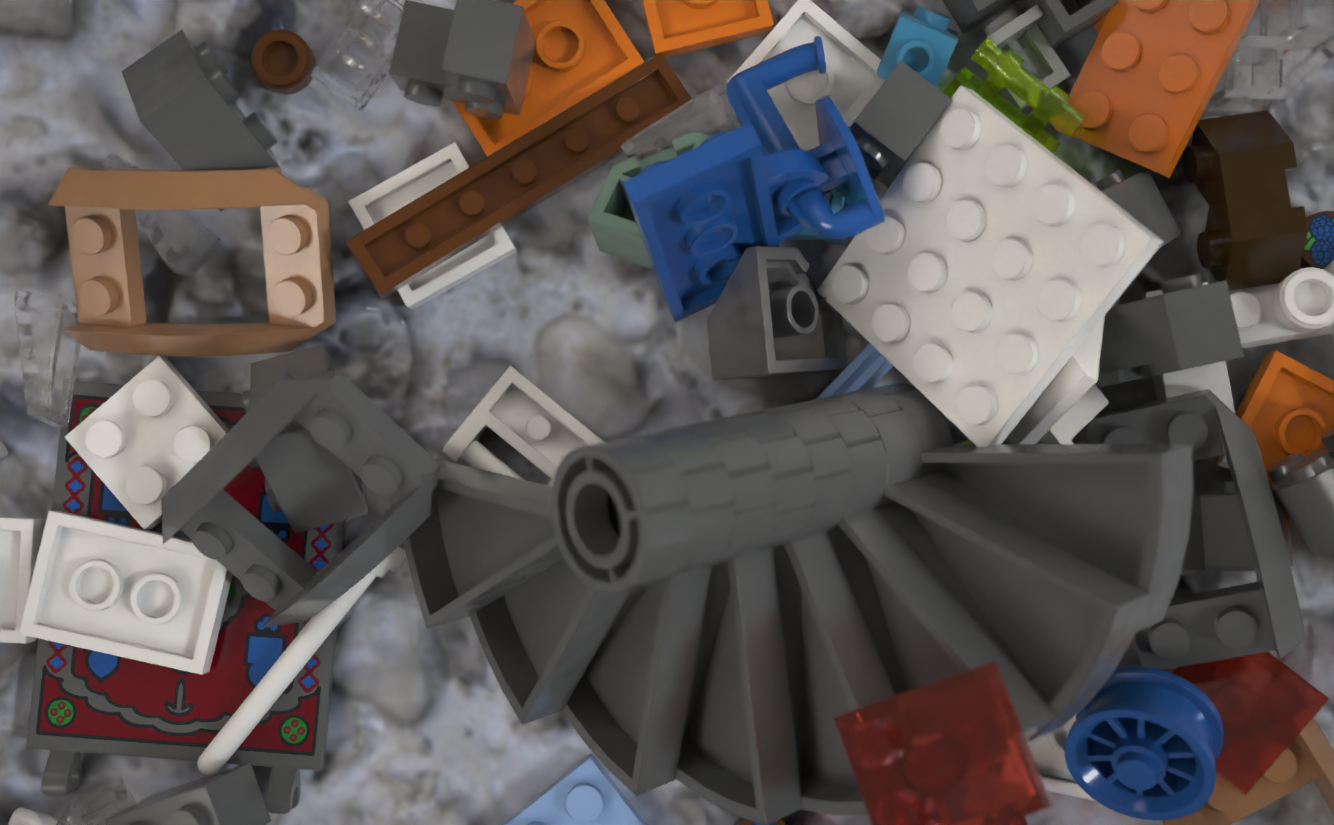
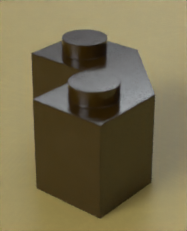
M1268 110L1199 120L1193 131L1191 146L1186 147L1183 154V169L1186 179L1189 183L1196 185L1209 205L1205 232H1201L1197 238V254L1200 264L1203 268L1211 271L1217 282L1226 280L1229 291L1280 283L1291 273L1299 270L1307 238L1308 227L1304 206L1291 208L1285 172L1297 168L1294 143Z

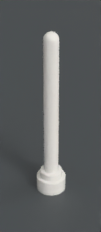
M403 543L356 585L308 621L199 756L197 765L201 773L214 775L223 768L376 576L384 578L389 570L396 572L407 559Z

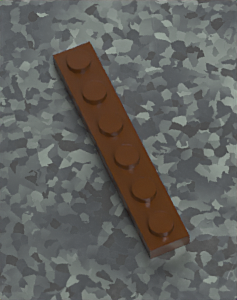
M661 53L346 241L347 247L380 298L383 299L692 111L695 103Z

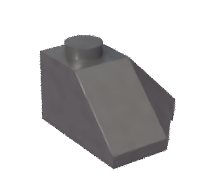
M755 246L746 248L707 318L713 381L841 370L847 367L842 315L826 301V297H822L817 292V289L805 274L810 265L797 247Z

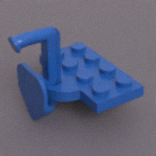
M816 36L814 42L788 49L739 72L730 79L726 87V96L741 127L730 132L723 131L713 134L705 139L700 146L669 161H657L649 164L637 176L622 182L663 298L675 322L716 304L746 248L755 246L780 247V242L799 232L804 227L825 238L845 239L856 236L885 222L881 205L858 144L833 101L828 96L815 101L820 145L805 151L799 148L767 90L799 75L818 70L820 74L826 72L824 48L820 36ZM838 186L849 206L833 213L828 200L832 193L831 189Z

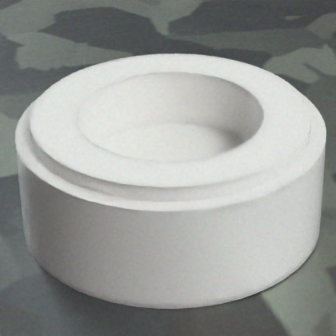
M1308 267L1299 269L1282 280L1276 287L1273 295V309L1279 321L1288 329L1305 334L1318 332L1334 322V276L1323 269Z

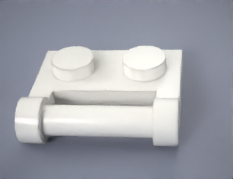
M510 365L449 439L442 451L456 463L462 459L470 467L525 480L477 441L488 426L549 476L552 480L547 486L552 487L556 469L564 456L579 447L604 441Z

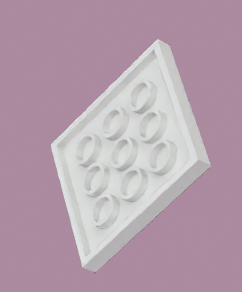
M960 85L951 98L952 102L925 135L879 201L885 222L853 238L817 292L822 297H826V301L977 447H988L1003 443L1164 241L980 95Z

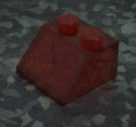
M996 662L833 717L871 825H1003L1051 806Z

